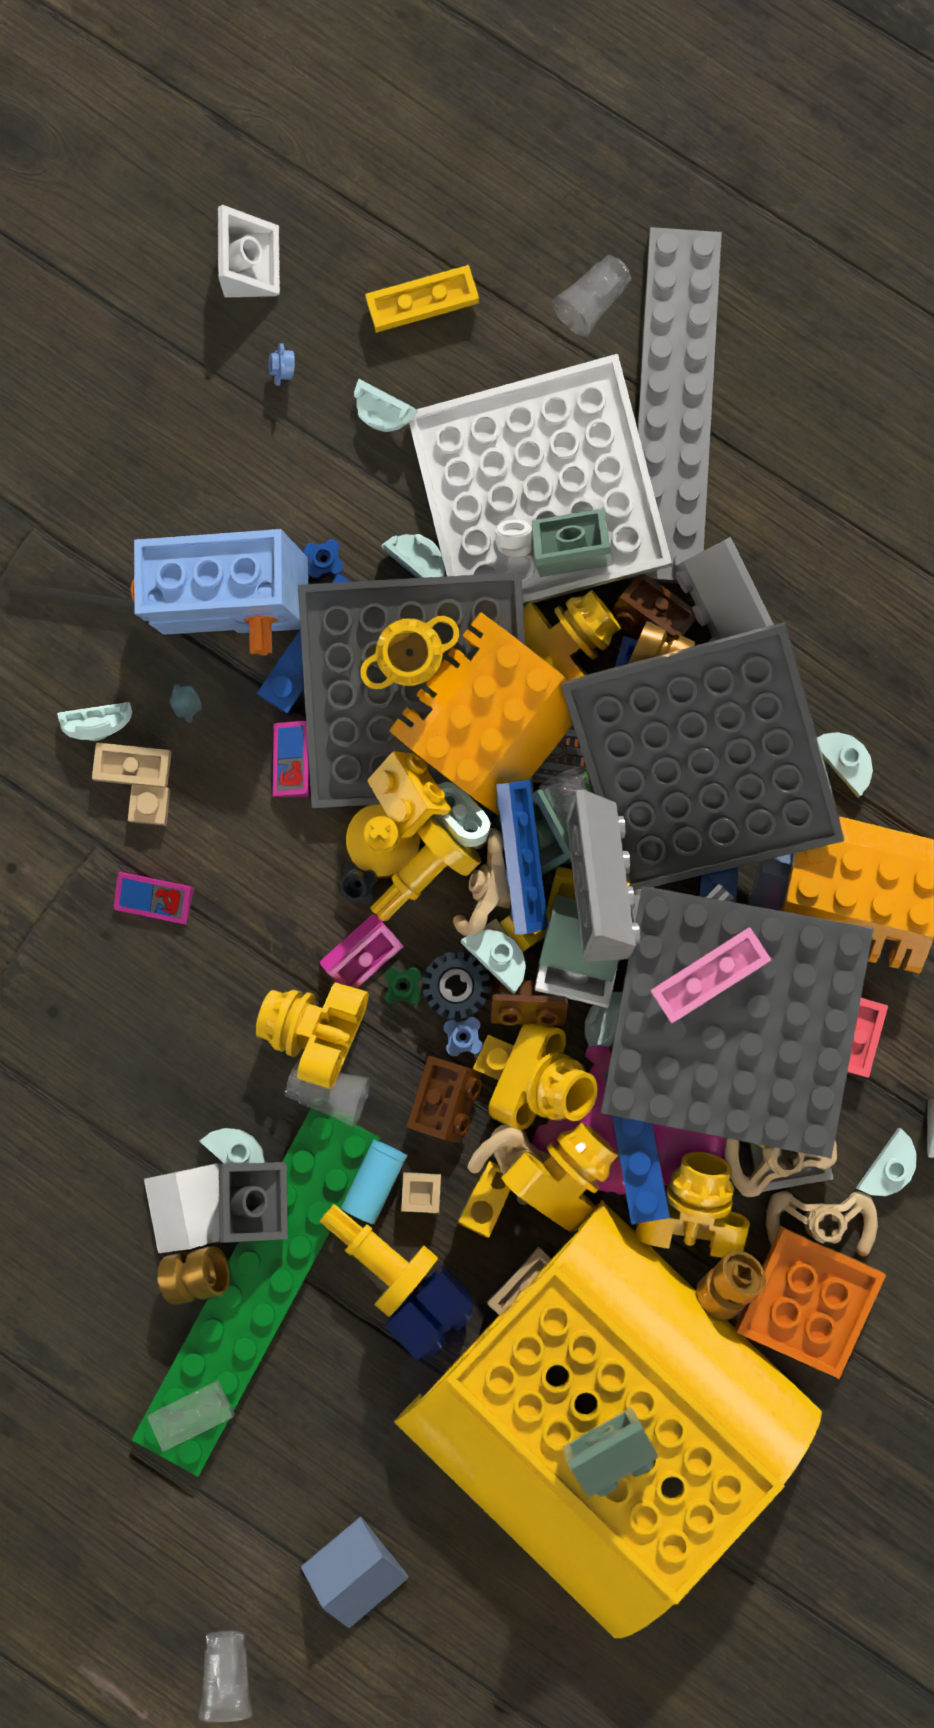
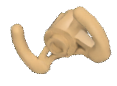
M489 828V835L486 841L474 847L475 849H481L488 843L487 865L484 864L478 870H474L469 880V890L472 891L473 898L478 901L469 922L463 915H456L453 918V924L457 931L464 936H475L485 928L488 914L495 906L507 909L511 906L510 890L506 880L507 870H505L502 854L504 849L502 833L495 828Z
M504 1124L496 1128L491 1137L474 1152L467 1168L471 1173H478L487 1159L494 1154L502 1173L505 1174L524 1152H528L542 1163L551 1155L539 1151L530 1143L525 1131ZM517 1196V1201L519 1204H528L519 1196Z
M727 1138L725 1141L724 1158L732 1169L730 1179L745 1197L759 1196L773 1179L782 1176L788 1177L795 1172H800L807 1166L826 1170L837 1160L836 1141L834 1143L832 1159L767 1146L762 1150L763 1161L752 1175L747 1177L743 1174L738 1157L739 1140Z
M780 1191L771 1196L766 1210V1230L771 1246L780 1229V1215L784 1211L804 1223L805 1231L814 1240L822 1244L825 1242L834 1244L839 1242L844 1231L847 1230V1223L860 1212L863 1215L864 1225L862 1236L856 1247L858 1255L867 1256L876 1239L878 1228L877 1211L872 1197L865 1192L856 1191L841 1204H805L794 1198L792 1193ZM797 1207L803 1211H807L805 1213V1216L796 1211Z

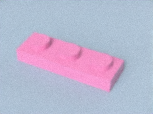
M749 927L650 991L670 1022L674 1023L770 962L771 958L751 927Z

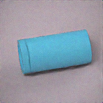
M373 1139L341 1209L365 1222L375 1224L407 1155Z

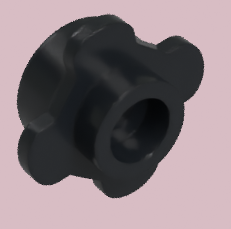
M354 863L347 864L343 869L345 875L340 880L341 893L350 901H361L363 904L372 902L374 899V894L372 893L373 884L377 882L376 873L371 869L367 871L362 870Z

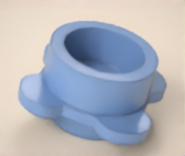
M283 343L278 344V349L275 353H270L268 361L269 375H275L274 382L276 386H280L281 380H292L294 375V352L292 350H284Z
M470 1017L462 1022L448 1020L445 1023L444 1031L448 1034L449 1042L446 1046V1051L449 1055L458 1056L460 1052L468 1051L472 1054H477L481 1051L483 1044L478 1037L480 1022L476 1018ZM461 1033H465L467 1035L466 1040L460 1039L459 1036Z

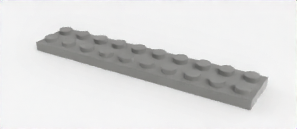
M650 227L637 430L672 561L671 567L645 573L658 583L679 584L676 573L679 570L676 565L704 551L722 232ZM637 576L629 577L628 581H633Z

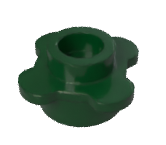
M411 967L408 971H397L395 968H390L386 971L384 977L388 982V992L385 994V999L389 1004L396 1005L399 1001H409L411 1004H417L421 1000L422 994L418 990V981L421 978V973L417 968ZM403 982L407 984V988L404 990L400 989V984Z

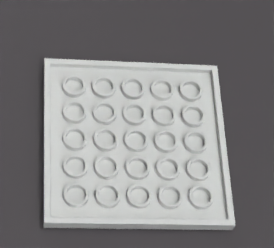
M618 354L417 409L418 413L409 424L447 576L521 572L524 606L530 601L536 603L672 566ZM605 508L613 565L540 577L535 562L533 529L532 550L528 555L519 558L505 556L498 550L495 530L500 523L509 520H522L532 526V520Z

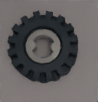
M449 952L437 957L426 969L422 983L424 997L431 1009L442 1017L454 1020L468 1018L479 1011L487 1000L490 988L489 977L485 967L475 957L464 954V952ZM459 975L461 982L467 983V989L464 994L455 997L452 996L450 989H445V984L449 977Z

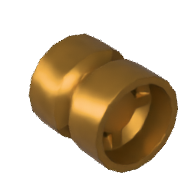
M647 621L628 664L693 647L695 642L678 634L670 638L667 636L666 629Z
M215 1246L197 1249L190 1253L183 1252L166 1256L162 1259L158 1268L160 1291L164 1299L173 1305L192 1302L195 1298L202 1300L221 1296L227 1291L230 1282L228 1261L224 1253Z
M744 1251L730 1252L699 1281L696 1290L698 1301L709 1315L719 1320L732 1319L763 1291L766 1285L765 1272L752 1255Z

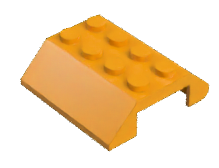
M480 612L471 625L483 634L481 639L468 629L462 635L467 643L474 648L477 647L479 651L470 661L460 650L452 648L448 655L457 661L460 666L456 668L444 659L437 672L425 683V685L437 693L436 697L433 698L423 689H420L416 694L422 703L433 708L427 718L423 720L419 713L406 707L402 714L414 723L412 728L398 718L389 731L467 794L500 817V810L497 806L498 794L496 784L530 780L573 725L561 687L563 683L569 680L504 628Z
M839 816L845 836L843 842L794 853L784 904L779 911L872 927L874 929L868 957L869 962L876 963L880 957L884 941L888 939L895 941L889 956L890 967L899 969L904 958L903 970L920 974L934 940V840Z

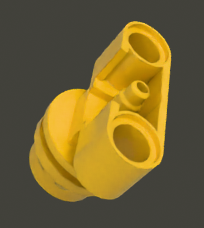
M592 590L583 597L570 598L565 603L568 608L567 610L557 606L554 611L560 622L552 627L533 602L530 601L523 607L525 646L568 680L588 675L575 658L577 655L584 651L592 660L596 659L598 653L595 648L598 647L602 651L605 650L610 644L612 635L621 629L613 614Z
M437 616L426 623L417 619H401L393 622L381 633L377 641L376 653L367 658L362 664L360 673L363 682L372 689H385L394 683L414 686L426 682L439 669L443 653L457 644L459 640L458 625L447 616ZM438 623H447L453 629V638L447 644H441L438 634L433 629ZM408 650H413L412 656L407 655ZM374 662L378 663L379 668L387 677L383 683L376 684L368 677V669Z
M335 982L323 1008L316 1006L314 994L306 993L303 996L302 992L297 990L285 993L271 990L265 997L259 1011L256 1023V1036L268 1040L274 1050L280 1052L286 1050V1054L291 1057H296L301 1049H305L298 1066L297 1078L332 1089L365 1014L369 993Z
M539 1023L523 1025L489 1103V1114L493 1119L512 1128L525 1130L532 1124L536 1114L556 1121L564 1119L578 1121L590 1112L597 1097L596 1079L585 1071L581 1063L563 1054L566 1045V1035L562 1029L554 1026H542Z
M582 1121L574 1130L562 1132L557 1137V1141L560 1143L559 1146L553 1142L549 1143L547 1149L551 1156L544 1163L528 1152H524L502 1176L504 1183L517 1196L572 1234L596 1208L583 1192L588 1189L596 1193L600 1189L596 1179L604 1182L609 1177L611 1163L618 1157V1154L609 1143Z
M691 1152L684 1155L681 1166L672 1173L670 1184L666 1191L670 1218L637 1223L635 1232L637 1239L645 1244L669 1248L672 1234L684 1236L683 1241L689 1246L695 1244L696 1238L709 1240L710 1256L724 1258L733 1251H744L750 1222L743 1215L730 1212L734 1191L730 1181L732 1170L730 1164L721 1157L705 1152Z

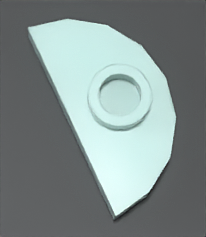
M358 379L354 391V397L357 398L358 416L373 429L383 432L399 430L410 423L418 413V410Z
M420 534L393 536L381 545V548L416 578L445 576V566L441 551L433 541Z
M130 702L60 712L57 715L62 732L69 737L80 740L99 741L121 730L130 721L132 709Z
M836 732L821 735L817 739L823 759L859 798L869 786L873 773L871 757L865 746L853 736Z
M489 929L482 930L475 936L468 935L463 938L461 943L514 995L523 982L526 968L523 952L515 940L503 932Z
M613 992L611 994L608 1008L598 1005L591 1006L585 1019V1038L589 1046L602 1045L607 1046L609 1049L614 1042L623 992Z
M220 1129L210 1132L200 1140L224 1164L265 1163L261 1146L253 1136L240 1129Z
M898 1128L856 1189L869 1195L888 1196L900 1191L910 1182L916 1169V1150L911 1138L901 1128Z

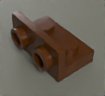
M645 573L637 575L619 597L611 611L621 629L627 631L638 640L647 621L666 629L667 636L671 638L675 634L684 636L696 620L693 608Z
M492 979L491 1023L505 1025L539 1023L546 1027L554 1025L566 1026L568 998L535 991L536 980H523L513 995L498 979Z
M428 1056L406 1127L446 1141L461 1143L463 1136L466 1135L470 1127L469 1115L473 1102L478 1098L482 1084L480 1079L482 1073Z

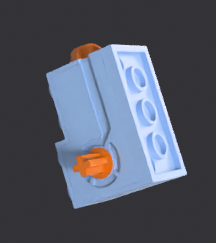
M282 529L134 540V579L131 583V595L135 604V614L144 621H149V624L162 634L235 630L237 633L250 634V654L267 655V653H272V631L300 629L298 585L308 584V557Z

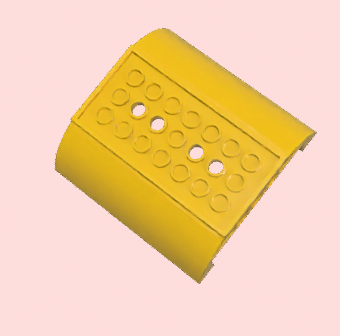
M601 1200L595 1206V1210L577 1228L578 1232L435 1385L424 1396L419 1394L394 1420V1423L614 1638H624L649 1625L674 1604L677 1605L785 1487V1482L801 1461L817 1432L822 1411L743 1335L738 1334L734 1330L735 1327L727 1320H719L709 1315L698 1301L696 1290L648 1244L638 1240L635 1231ZM561 1365L567 1369L568 1379L563 1385L552 1386L546 1381V1372L551 1366ZM582 1393H590L597 1399L596 1408L589 1414H581L574 1407L575 1399ZM632 1407L659 1457L654 1460V1466L644 1474L633 1477L631 1473L618 1481L619 1486L611 1493L602 1497H598L596 1493L588 1497L567 1463L563 1446ZM668 1477H677L683 1483L681 1493L673 1498L666 1497L661 1493V1485Z

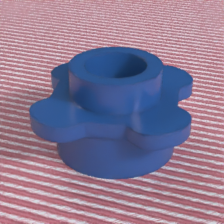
M329 539L324 544L316 545L309 543L306 545L304 554L309 558L310 566L308 573L312 578L317 579L331 574L338 575V573L342 572L343 563L338 557L340 546L336 540ZM326 556L327 561L322 562L320 558Z

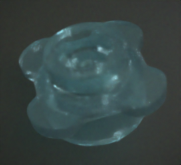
M178 684L173 685L174 691L171 692L172 697L169 700L174 712L180 718L184 716L188 723L193 722L192 716L202 710V705L196 692L190 685L182 688Z

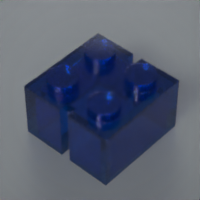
M443 1265L437 1268L417 1288L420 1292L416 1297L411 1294L390 1317H387L385 1327L417 1361L424 1354L428 1359L431 1358L445 1344L444 1334L452 1327L456 1331L460 1330L473 1316L471 1313L473 1311L471 1308L474 1306L473 1297Z

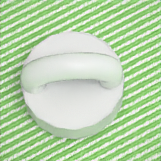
M509 520L500 523L496 527V544L502 554L512 558H519L531 552L532 526L522 520Z

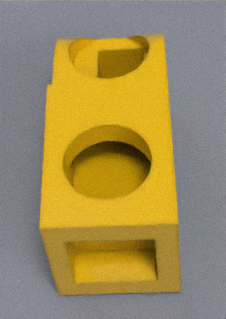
M489 1160L457 1221V1224L485 1238L490 1237L510 1192V1188L502 1180L504 1174L498 1164Z

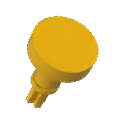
M369 805L361 809L351 820L346 833V846L352 861L358 868L365 871L371 869L378 878L392 877L396 872H400L419 852L420 836L416 832L411 838H400L396 824L387 816L382 805Z
M432 815L417 831L426 845L400 872H396L391 877L394 884L370 907L372 912L377 914L378 918L383 922L388 921L409 898L415 901L421 895L424 888L447 865L459 874L468 876L481 863V857L476 849L457 843Z
M335 1204L320 1220L324 1226L348 1245L345 1252L350 1256L352 1254L389 1286L374 1304L388 1317L403 1303L438 1259L435 1254L423 1245L414 1257L407 1262L379 1238L369 1225L362 1228Z

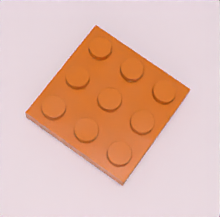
M781 1226L762 1266L766 1276L765 1288L742 1310L734 1330L738 1334L840 1379L886 1274Z

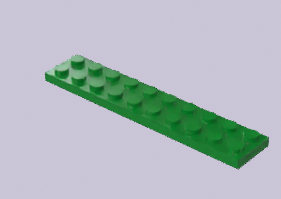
M314 1102L282 1161L286 1162L288 1239L238 1242L228 1261L230 1282L227 1291L221 1296L208 1298L134 1434L132 1441L197 1477L200 1475L330 1233V1230L320 1220L334 1204L341 1209L373 1139L379 1141L380 1137Z

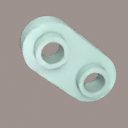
M445 782L438 784L445 793L444 798L447 803L453 807H451V811L447 815L433 814V816L460 845L476 847L483 844L489 835L490 821L488 816L455 783ZM471 829L475 832H467L465 830Z

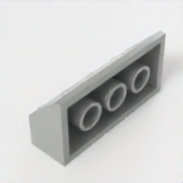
M731 537L676 565L679 570L676 573L679 585L685 593L690 592L696 604L693 606L694 615L701 626H707L712 636L709 642L774 625Z
M576 790L566 823L584 962L629 959L635 946L640 943V931L638 923H632L631 909L635 907V894L632 886L627 887L626 874L630 872V857L628 851L622 850L621 839L625 837L624 817L618 816L616 802L586 790Z

